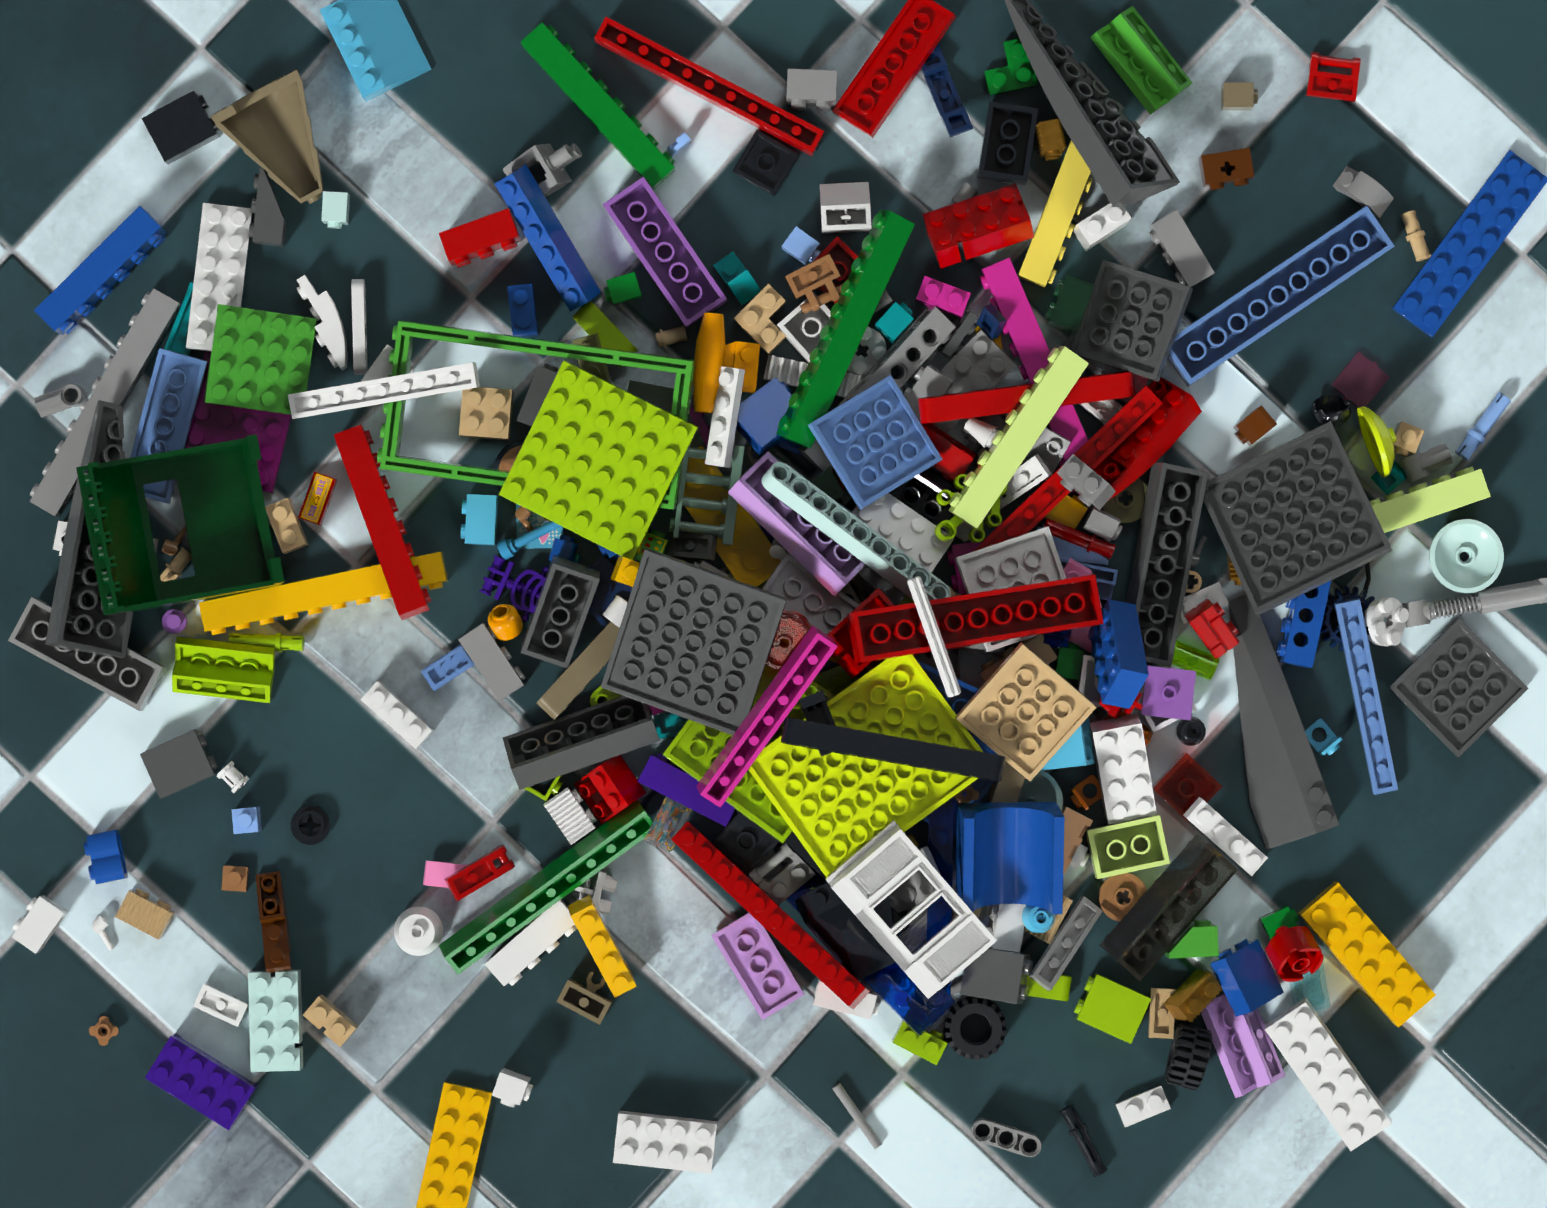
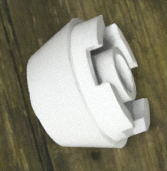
M411 907L402 912L396 920L394 926L395 940L399 947L408 954L415 956L429 954L438 947L442 940V922L438 915L429 908Z

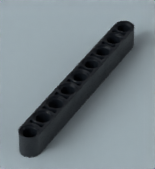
M785 718L781 743L997 782L1002 781L1006 758L1001 755L793 718Z

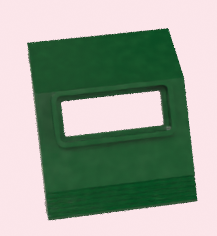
M257 434L246 436L243 439L104 463L92 462L87 463L86 466L76 467L104 615L154 609L279 586L284 582L280 557L275 558L258 471L257 463L261 460ZM176 479L195 575L161 581L143 485Z

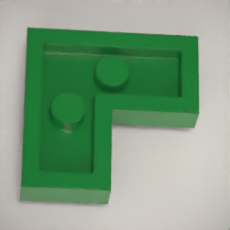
M1020 39L1003 42L1008 66L984 71L989 96L1036 87L1038 85L1036 74Z

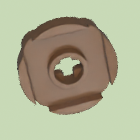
M1124 873L1110 876L1102 883L1098 901L1101 909L1109 918L1118 922H1128L1137 919L1143 914L1148 904V893L1141 879L1133 874ZM1125 890L1128 891L1127 897L1130 899L1129 902L1123 901L1119 904L1117 893L1119 891L1121 893Z

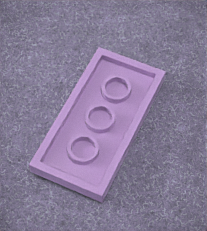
M750 913L745 914L711 935L762 1020L805 995L766 929Z

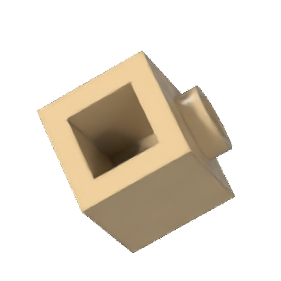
M1403 421L1397 423L1394 431L1397 439L1396 442H1393L1394 452L1405 457L1408 454H1415L1424 430Z

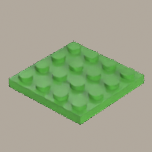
M217 304L204 403L291 415L288 395L307 391L316 318Z

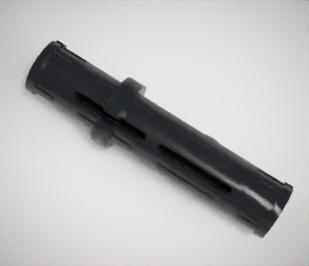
M1071 1104L1061 1109L1059 1112L1069 1128L1068 1133L1070 1137L1073 1136L1093 1176L1097 1177L1105 1173L1108 1169L1104 1165L1086 1130V1123H1082L1074 1105ZM1088 1149L1090 1150V1152H1091V1154H1092V1156H1093V1158H1094V1161H1093V1159H1092V1157H1091V1155H1090Z

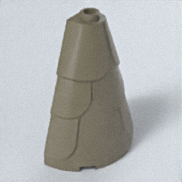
M297 69L256 89L211 116L215 125L240 146L246 155L265 169L271 179L300 203L308 201L311 204L322 198L320 193L324 191L319 153L318 148L314 144L311 118L308 115L303 81Z

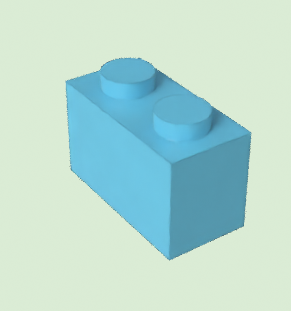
M467 494V499L462 500V514H466V524H461V539H465V544L496 546L497 495Z

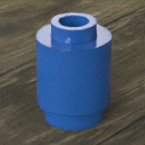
M560 535V539L554 538L548 560L550 564L553 555L574 562L578 544L574 543L575 538Z

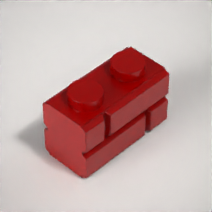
M1205 599L1196 608L1187 612L1184 617L1213 657L1218 659L1227 650L1239 644L1240 641L1235 636L1239 632L1231 621L1226 623L1222 618L1225 612L1218 602L1212 604L1209 599Z

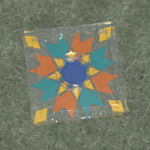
M665 797L644 841L671 852L675 845L671 838L686 823L692 809Z

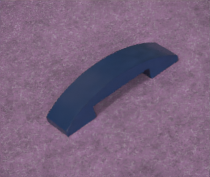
M937 44L921 70L941 120L951 138L972 130L973 126L955 88L940 46Z

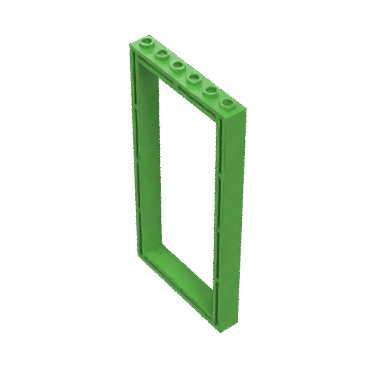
M404 320L398 321V325L393 327L392 339L396 340L395 350H391L389 364L393 365L392 375L388 374L387 377L409 374L414 337L676 373L671 414L688 421L695 360ZM406 400L384 403L383 413L387 414L386 423H382L380 438H384L383 448H379L377 462L381 463L380 469L503 486L510 471L399 456ZM682 462L659 508L673 510L676 508Z

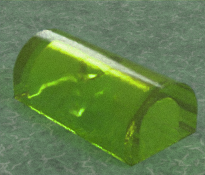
M1176 640L1172 665L1183 670L1196 671L1197 676L1210 681L1216 671L1220 658L1215 659L1213 655Z

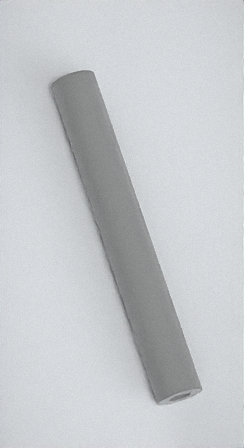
M841 1083L834 1086L832 1089L872 1147L876 1149L881 1146L882 1142Z

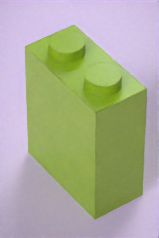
M1095 973L1094 977L1089 976L1084 986V990L1087 991L1083 1000L1079 999L1075 1006L1074 1013H1077L1075 1018L1131 1044L1151 998Z

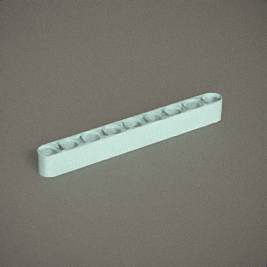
M776 462L763 475L762 484L767 491L912 600L913 597L907 582L915 577H921L929 600L951 596V591L944 582L787 464Z

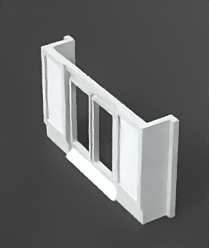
M894 820L825 878L834 892L928 999L997 941L994 935L976 917ZM920 870L936 890L889 928L873 908L915 872ZM942 896L958 916L912 954L896 934Z

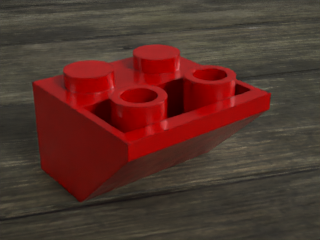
M621 755L608 759L574 783V786L601 824L646 794V791L637 782V778Z

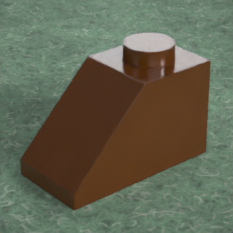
M1261 405L1233 427L1236 430L1234 435L1243 445L1247 443L1250 446L1275 427L1277 423Z

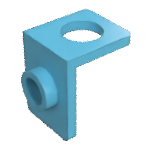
M1321 718L1305 730L1309 743L1319 755H1325L1326 753L1331 755L1340 747L1338 743L1343 740L1340 736H1336ZM1320 727L1325 730L1326 738L1324 741L1316 742L1312 738V732L1315 728Z

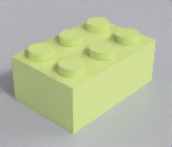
M1158 814L1156 816L1086 829L1085 831L1096 879L1170 864L1161 818Z

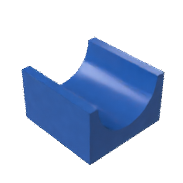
M1056 802L957 803L956 893L972 912L989 905L1024 904L1046 909L1052 914H1062L1065 817Z

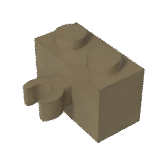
M591 971L586 979L587 987L569 978L556 1002L600 1025L613 1002L596 992L597 989L602 988L605 984L604 977L599 984H594L591 980L594 972Z

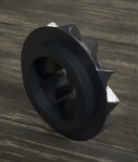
M311 805L304 806L293 815L291 831L299 842L306 845H315L327 837L331 824L328 815L321 808ZM310 814L313 822L321 824V826L313 828L312 836H310L308 828L300 827V824L309 821Z

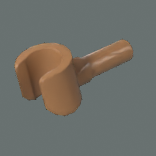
M520 506L515 511V516L529 532L534 529L530 522L526 520L531 513L526 508Z
M186 525L175 537L174 542L165 540L162 547L163 553L168 555H175L177 553L179 544L187 533Z

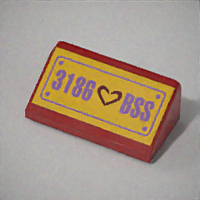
M314 471L298 518L322 526L338 480Z

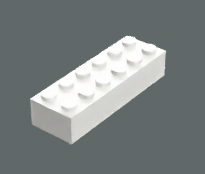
M1306 997L1265 1024L1267 1034L1350 1151L1392 1124V1118Z

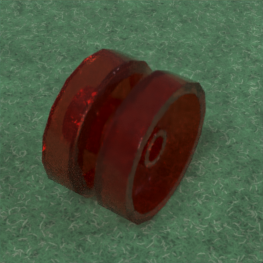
M792 610L783 611L766 665L775 670H781L812 627L804 615ZM783 638L787 639L788 643L783 642Z

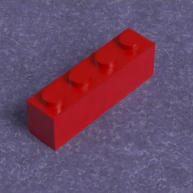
M921 424L943 459L933 466L941 471L940 474L945 479L953 482L955 477L966 472L977 453L933 424Z

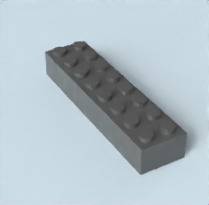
M1155 463L1151 467L1125 603L1136 605L1146 662L1171 667L1208 472L1168 463Z

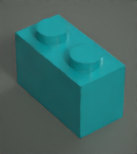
M895 302L877 321L874 328L893 345L914 320L912 317L913 311L904 303L899 305Z

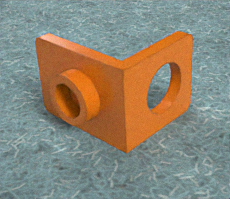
M1090 775L1070 789L1073 794L1070 796V799L1077 809L1082 807L1086 811L1090 805L1102 798L1099 781L1094 775ZM1091 783L1096 786L1097 794L1093 798L1084 796L1083 787L1086 784Z

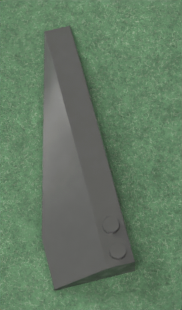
M1005 0L1023 48L1049 102L1073 144L1094 175L1096 182L1101 186L1113 207L1132 205L1178 185L1180 181L1150 137L1144 138L1138 131L1141 128L1135 120L1130 122L1122 112L1124 107L1119 102L1108 97L1109 90L1084 62L1079 63L1072 56L1075 52L1069 45L1064 47L1056 37L1058 32L1053 27L1042 22L1043 15L1029 0Z
M98 400L81 466H86L87 463L92 462L104 463L125 459L122 443L124 438L122 405ZM77 479L60 558L45 645L125 658L133 611L110 615L103 614L80 485Z
M1247 595L1228 601L1230 621L1239 632L1235 636L1240 641L1239 644L1233 647V655L1236 668L1249 804L1266 850L1336 827L1339 825L1262 618L1260 615L1257 616Z

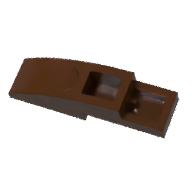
M281 872L256 874L265 970L267 973L292 969L290 957L291 943Z

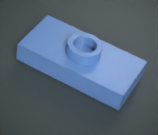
M460 644L422 669L421 673L433 691H436L475 664Z

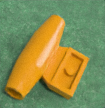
M704 313L694 357L695 367L692 382L694 412L713 414L720 384L721 366L744 369L742 392L752 394L756 392L760 344L735 341L726 345L723 314Z

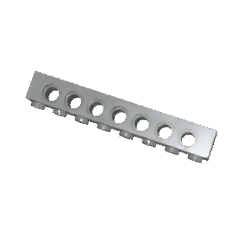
M927 306L838 406L890 376L891 369L894 366H897L899 369L898 376L894 378V381L902 392L904 389L902 386L907 380H912L919 371V367L935 356L936 348L941 343H946L952 337L951 332L956 326L937 307ZM926 330H929L931 332V339L926 343L923 335ZM910 348H913L915 351V356L912 360H909L907 357V352ZM816 438L811 449L799 447L798 451L817 470L825 472L833 468Z

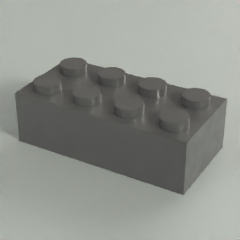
M553 555L522 642V654L568 668L600 580V570Z

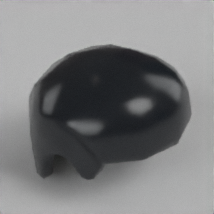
M1342 395L1321 396L1312 403L1314 417L1321 425L1331 421L1334 427L1340 426L1348 421L1351 414L1350 402L1346 403Z

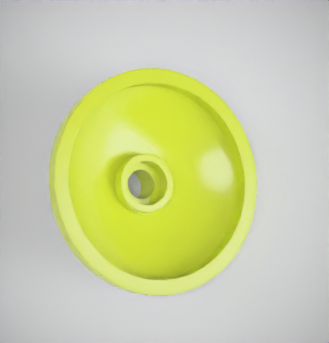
M1362 406L1357 408V418L1361 434L1377 472L1384 478L1392 470L1395 457L1393 442L1397 441L1396 435L1392 427L1387 428L1379 415L1371 409Z

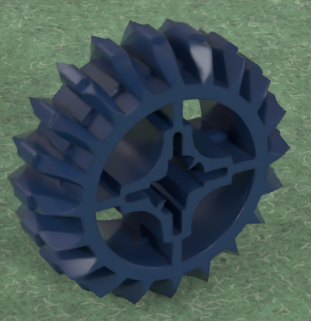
M1343 586V594H1341L1338 588H1335V597L1329 593L1327 598L1329 602L1326 603L1322 622L1323 627H1321L1320 634L1327 633L1322 638L1324 642L1332 639L1329 645L1331 648H1335L1339 643L1338 650L1341 652L1344 649L1342 639L1337 636L1340 632L1338 620L1333 628L1330 626V614L1332 609H1335L1334 603L1345 599L1359 598L1363 612L1375 600L1374 596L1365 599L1368 593L1366 590H1362L1358 595L1359 588L1356 586L1352 588L1351 593L1348 586Z

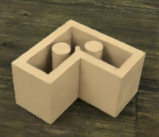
M769 284L734 318V322L756 344H760V348L768 356L786 339V335L770 320L786 304V300Z

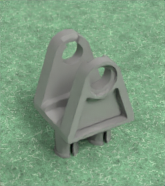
M550 143L534 145L502 170L507 175L525 164L529 168L535 163L540 162L546 172L544 174L546 180L538 186L544 196L547 197L572 182L565 170V166L582 157V153L575 143L571 144V146L565 144L556 151H554Z

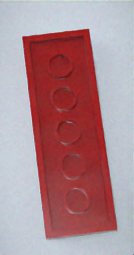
M908 0L832 112L873 138L955 20V14L933 0Z

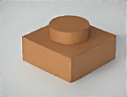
M223 865L221 890L247 892L249 867Z

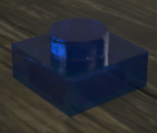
M1072 629L1044 634L1043 643L1049 644L1054 648H1068Z

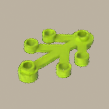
M960 474L955 477L953 484L956 489L962 490L964 486L960 485L959 478L965 480L966 474ZM1008 484L1006 485L1000 496L1006 493ZM944 489L937 494V502L943 506L947 505L955 493ZM943 493L948 496V501L942 499ZM1000 496L991 507L990 514L985 518V522L990 528H995L1002 523ZM954 515L950 520L938 523L935 527L936 537L941 541H949L954 538L957 533L956 527L963 520ZM991 516L997 519L996 524L991 522ZM983 521L978 528L973 527L969 531L968 537L972 543H979L984 540ZM941 528L946 529V536L942 535ZM974 531L980 534L979 539L974 537Z

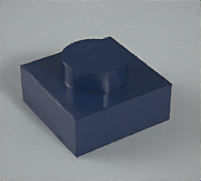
M992 304L984 306L976 324L993 340L999 337L1007 320Z

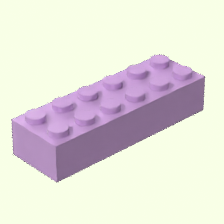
M767 452L735 483L728 494L835 597L866 564L763 487V475L774 463L779 462Z

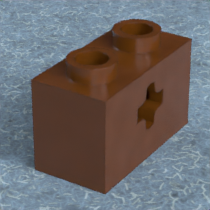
M1250 148L1206 154L1199 157L1203 187H1210V190L1225 188L1224 184L1234 183V186L1248 185V180L1254 178ZM1225 164H1227L1228 168L1233 169L1229 176H1227L1226 172H1221Z

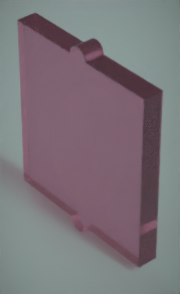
M1358 351L1331 385L1344 395L1345 400H1350L1359 408L1362 406L1366 407L1390 377L1376 366V362H1371Z

